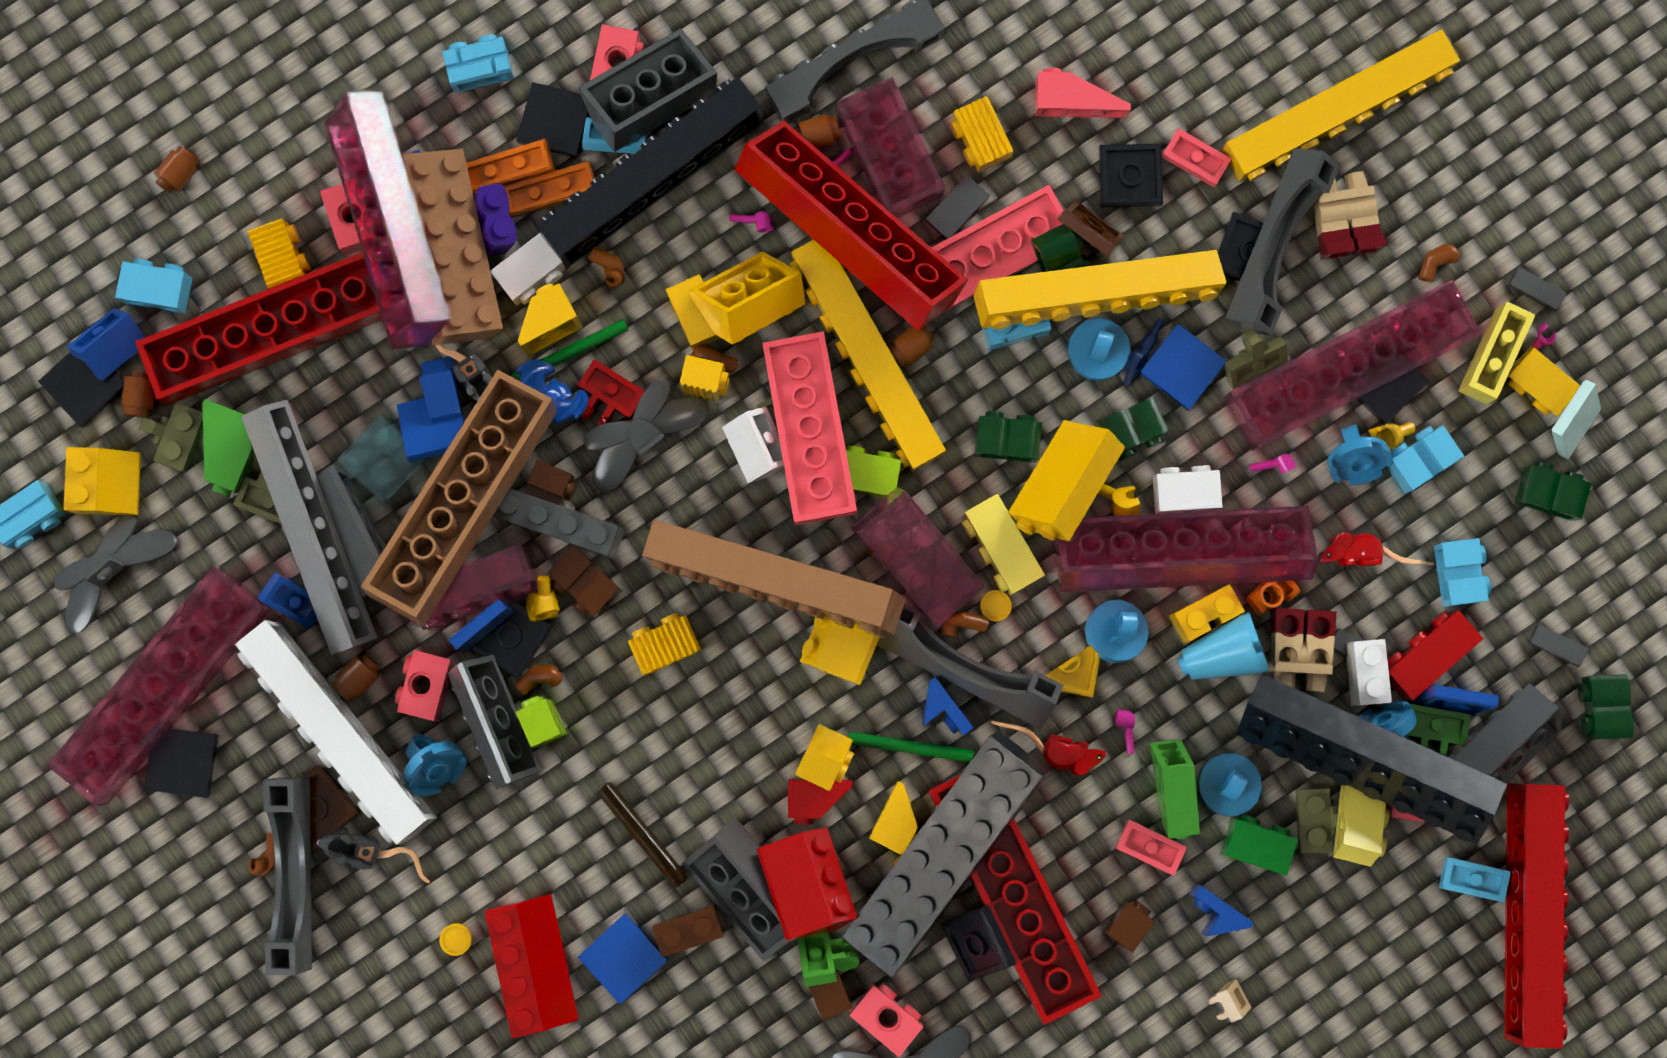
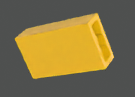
M1063 420L1008 511L1017 522L1016 527L1030 535L1033 532L1039 533L1052 541L1056 538L1070 541L1123 452L1124 445L1109 429Z

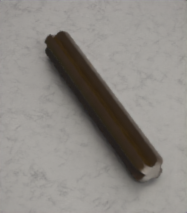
M609 782L602 786L597 792L600 798L671 885L677 888L687 880L685 872L614 785Z

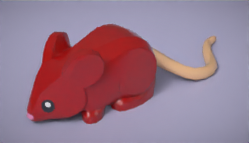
M1343 532L1335 535L1321 557V563L1339 561L1338 566L1381 565L1383 554L1401 563L1434 565L1433 562L1401 557L1384 547L1376 536L1366 533L1352 536L1349 532Z
M991 721L994 725L1015 729L1027 734L1041 751L1044 760L1050 767L1057 770H1071V773L1076 776L1085 775L1090 768L1101 763L1107 754L1103 750H1088L1089 743L1081 741L1072 743L1073 739L1054 734L1050 735L1043 745L1040 739L1025 727Z

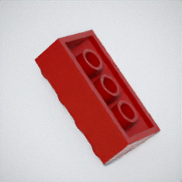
M552 894L485 910V918L511 1038L543 1032L579 1020Z

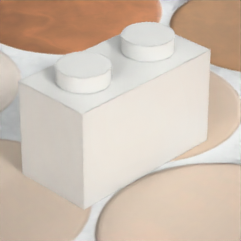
M539 233L490 270V272L514 304L518 306L520 303H523V305L529 303L531 298L537 295L536 291L545 284L557 282L563 276L561 272L565 270V267Z
M766 406L747 411L722 427L748 484L770 477L784 468L779 434Z
M1209 465L1191 467L1192 472H1179L1178 467L1160 469L1161 474H1156L1152 477L1155 515L1218 511L1223 508L1220 470L1211 471Z
M1385 639L1346 643L1351 706L1392 703Z

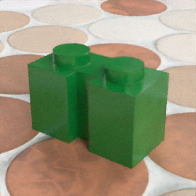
M1243 814L1240 820L1231 818L1220 854L1287 876L1298 841L1297 838L1289 836L1291 830L1273 824L1271 830L1259 826L1260 820Z

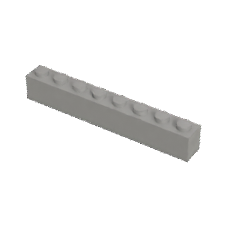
M288 400L261 406L241 416L330 654L333 655L376 639V633Z

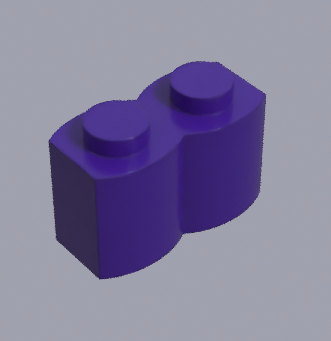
M501 183L479 186L473 196L487 257L506 254L515 244L517 237L514 221L508 214L509 198Z

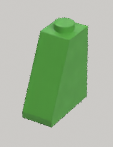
M204 399L202 404L204 480L214 484L213 491L230 497L232 492H239L245 476H250L252 472L251 464L256 455L241 418L245 414Z
M1181 739L1149 743L1161 821L1168 839H1186L1191 835L1200 834L1195 769Z

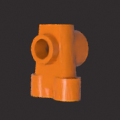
M1278 563L1265 573L1266 578L1246 597L1248 604L1259 616L1279 606L1284 600L1290 602L1300 593L1298 585L1289 578L1285 568Z

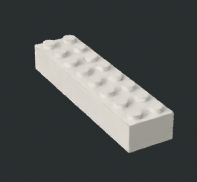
M264 620L235 644L241 651L237 655L247 668L251 669L253 667L260 675L257 679L259 684L269 694L274 692L280 700L277 704L280 710L288 718L293 716L299 723L300 727L297 730L308 743L312 741L320 750L317 753L318 757L328 768L333 766L340 774V777L337 779L341 786L348 793L353 791L361 800L358 803L359 808L368 818L373 816L381 825L378 831L388 843L394 841L398 845L409 842L437 819V816L421 796H416L406 785L400 770L281 623Z

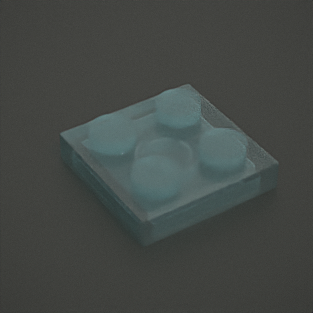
M379 415L341 454L337 461L381 502L385 503L427 458L408 463L402 434L382 415Z

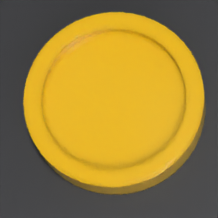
M992 590L981 599V613L990 621H1002L1011 612V600L1004 592Z
M450 924L440 934V946L448 955H462L472 944V934L463 924Z

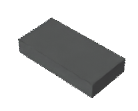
M966 175L925 219V222L946 240L957 233L984 204L990 194L970 176Z

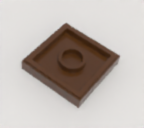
M1074 201L1058 218L1060 222L1107 257L1125 238L1122 233L1079 201Z
M318 764L304 776L310 777L311 854L320 848L317 845V841L320 838L330 834L334 829L346 826L361 812L321 764Z

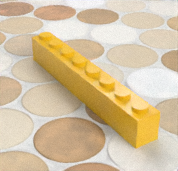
M1443 29L1226 142L1221 151L1226 156L1232 158L1229 165L1239 182L1246 178L1253 181L1266 173L1265 168L1274 163L1277 167H1280L1289 162L1294 148L1312 150L1320 145L1319 140L1327 135L1333 139L1347 130L1346 125L1354 121L1359 125L1374 116L1373 111L1380 107L1384 111L1401 102L1399 97L1407 93L1412 97L1427 88L1426 83L1433 79H1436L1437 82L1445 80L1454 74L1453 68L1461 60Z
M815 240L791 252L792 262L789 263V266L801 272L802 279L808 287L804 290L807 299L812 306L818 305L823 315L819 319L827 333L831 331L834 333L838 341L834 344L842 360L848 358L853 367L849 371L857 387L863 385L869 395L865 397V401L873 414L878 412L884 423L880 424V427L888 441L893 439L899 450L895 454L901 460L902 467L906 468L909 466L911 472H914L945 455V447L840 262Z
M1217 250L980 280L973 293L981 328L993 327L995 330H1000L1012 324L1023 323V325L1029 326L1049 319L1059 322L1079 315L1089 318L1101 312L1112 311V313L1118 314L1138 307L1148 310L1161 304L1171 303V305L1177 306L1187 301L1198 299L1201 302H1207L1215 299L1227 282Z

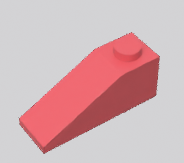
M1046 68L1043 72H1038L1035 80V116L1127 119L1131 110L1130 103L1070 72H1061L1059 68Z

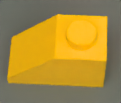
M897 781L869 835V839L902 855L917 835L915 832L918 826L905 786Z

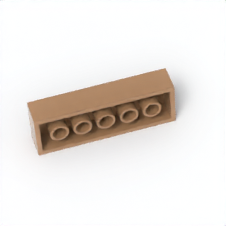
M463 149L403 154L393 167L432 344L436 346L493 338L503 329L464 151Z

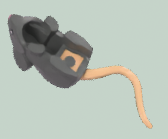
M436 345L439 352L459 362L453 366L454 374L462 386L465 387L467 394L472 396L471 400L477 403L492 379L485 364L474 353L466 357L457 351L446 349L442 345Z
M347 827L334 829L330 834L317 841V845L327 856L332 859L334 858L336 864L346 862L350 863L352 867L362 870L372 869L376 859L389 858L398 853H406L412 857L419 877L426 883H430L423 875L417 854L409 848L396 847L389 850H380V845L376 838L363 834H349Z

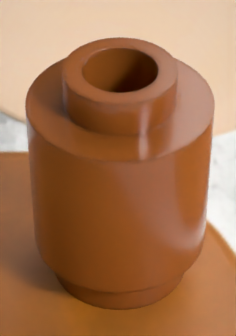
M825 114L798 122L799 129H795L817 149L833 145L834 141L841 139L835 115L827 117Z
M179 146L176 151L171 150L154 172V175L158 178L155 183L170 194L173 190L180 193L198 170L196 166L200 161L188 150Z
M910 326L891 341L892 345L889 347V350L900 368H904L906 365L911 366L933 349L931 342L934 340V337L926 327L918 331L913 326Z
M132 371L131 376L124 377L121 406L124 407L123 414L149 418V413L154 407L155 393L147 372Z
M367 654L363 657L356 655L335 676L337 680L332 686L341 696L351 702L355 697L359 698L379 678L380 675L376 671L379 665Z

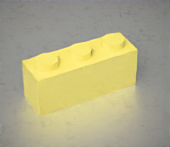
M1505 302L1495 309L1458 392L1484 404H1488L1498 398L1535 314L1509 302Z
M998 493L963 514L965 521L962 522V525L970 538L976 537L981 546V548L977 549L986 566L989 564L993 566L997 573L993 578L1002 593L1007 591L1009 596L1045 576Z
M1341 785L1334 858L1371 867L1378 857H1383L1387 846V839L1383 838V830L1386 828L1389 820V810L1385 809V802L1371 799L1365 796L1363 792L1348 785Z

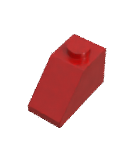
M788 779V818H794V824H813V818H821L852 787V780H842L841 783L834 781L831 790L828 791L805 779Z

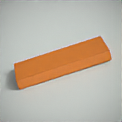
M546 139L466 163L473 194L479 186L500 183L502 186H506L555 171L549 144Z
M590 161L503 186L509 198L508 214L511 218H515L565 203L575 192L580 191L583 193L591 187L590 183L595 178Z

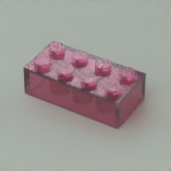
M893 77L836 102V115L877 201L898 218L944 196L945 186Z
M897 487L850 528L912 603L922 612L923 616L937 628L985 586L903 489Z
M518 544L462 565L425 626L423 627L410 620L411 624L423 630L433 631L446 626L445 620L452 617L458 620L466 619L476 614L475 609L482 606L489 607L496 600L505 602L504 597L513 595L521 598L529 593H534L538 575L529 550Z

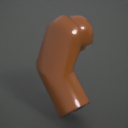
M1443 244L1428 251L1418 278L1432 283L1438 266L1445 263L1454 264L1458 261L1460 257L1459 250L1452 244Z
M700 344L694 347L691 356L724 363L725 371L734 373L738 366L737 358L723 354L707 344Z
M969 612L945 616L941 622L943 624L941 633L945 636L956 637L958 635V627L985 632L988 627V618Z
M534 665L514 685L526 696L537 683H548L551 687L558 686L562 682L563 676L554 665Z

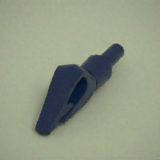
M1157 318L1149 334L1144 335L1139 347L1130 353L1124 378L1126 386H1130L1133 379H1136L1149 356V352L1156 344V336L1164 323L1162 319Z

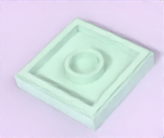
M1588 380L1583 381L1552 428L1557 453L1567 460L1601 410L1595 383Z

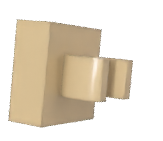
M1237 979L1225 983L1208 1001L1210 1005L1220 1002L1224 1010L1219 1012L1216 1016L1217 1019L1224 1020L1229 1017L1231 1023L1242 1019L1252 1008Z

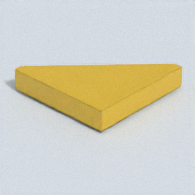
M1091 645L1045 676L1062 684L1061 692L1093 698L1101 658L1097 656L1098 653Z

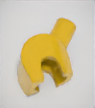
M1407 422L1400 426L1385 424L1368 431L1371 437L1384 440L1389 446L1390 451L1403 443L1404 437L1415 433V426L1412 422Z
M1106 484L1102 485L1098 495L1112 501V511L1117 518L1126 521L1140 515L1141 504L1139 499L1134 497V486L1115 489Z
M546 575L537 577L538 592L529 593L526 599L527 613L531 621L555 618L560 611L555 590L550 589V577Z

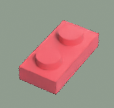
M1179 128L1162 154V158L1212 187L1217 185L1232 159Z
M1129 819L1115 846L1116 849L1172 876L1175 875L1187 849L1186 846Z

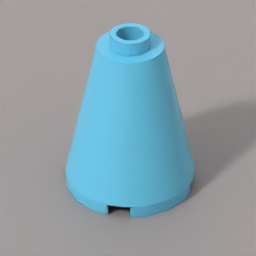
M1250 612L1242 613L1182 649L1183 656L1178 658V662L1183 676L1189 674L1191 680L1261 674L1270 671Z

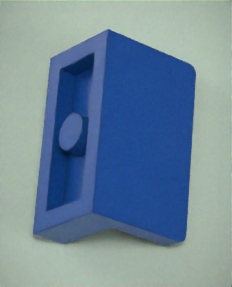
M114 307L71 342L67 348L74 357L87 364L97 379L104 380L138 352L135 342L146 337L128 313Z

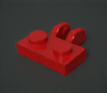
M594 359L577 384L578 387L591 394L587 408L581 415V418L587 420L593 414L600 400L608 406L599 417L596 427L609 423L615 411L631 420L638 402L645 391Z

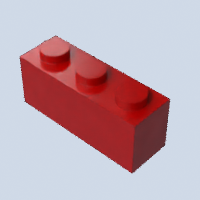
M1444 610L1431 621L1434 625L1426 633L1422 630L1416 633L1407 642L1410 647L1402 654L1397 651L1387 659L1390 685L1404 701H1412L1484 639L1459 610L1450 611L1449 613Z

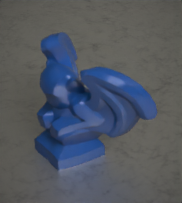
M531 360L522 364L515 371L516 374H520V382L553 399L557 413L551 422L554 421L555 425H559L573 417L577 420L586 410L588 395L585 391L579 390L573 399H568L574 393L564 383L553 378L549 385H546L545 377L555 373V369L551 364L542 360Z

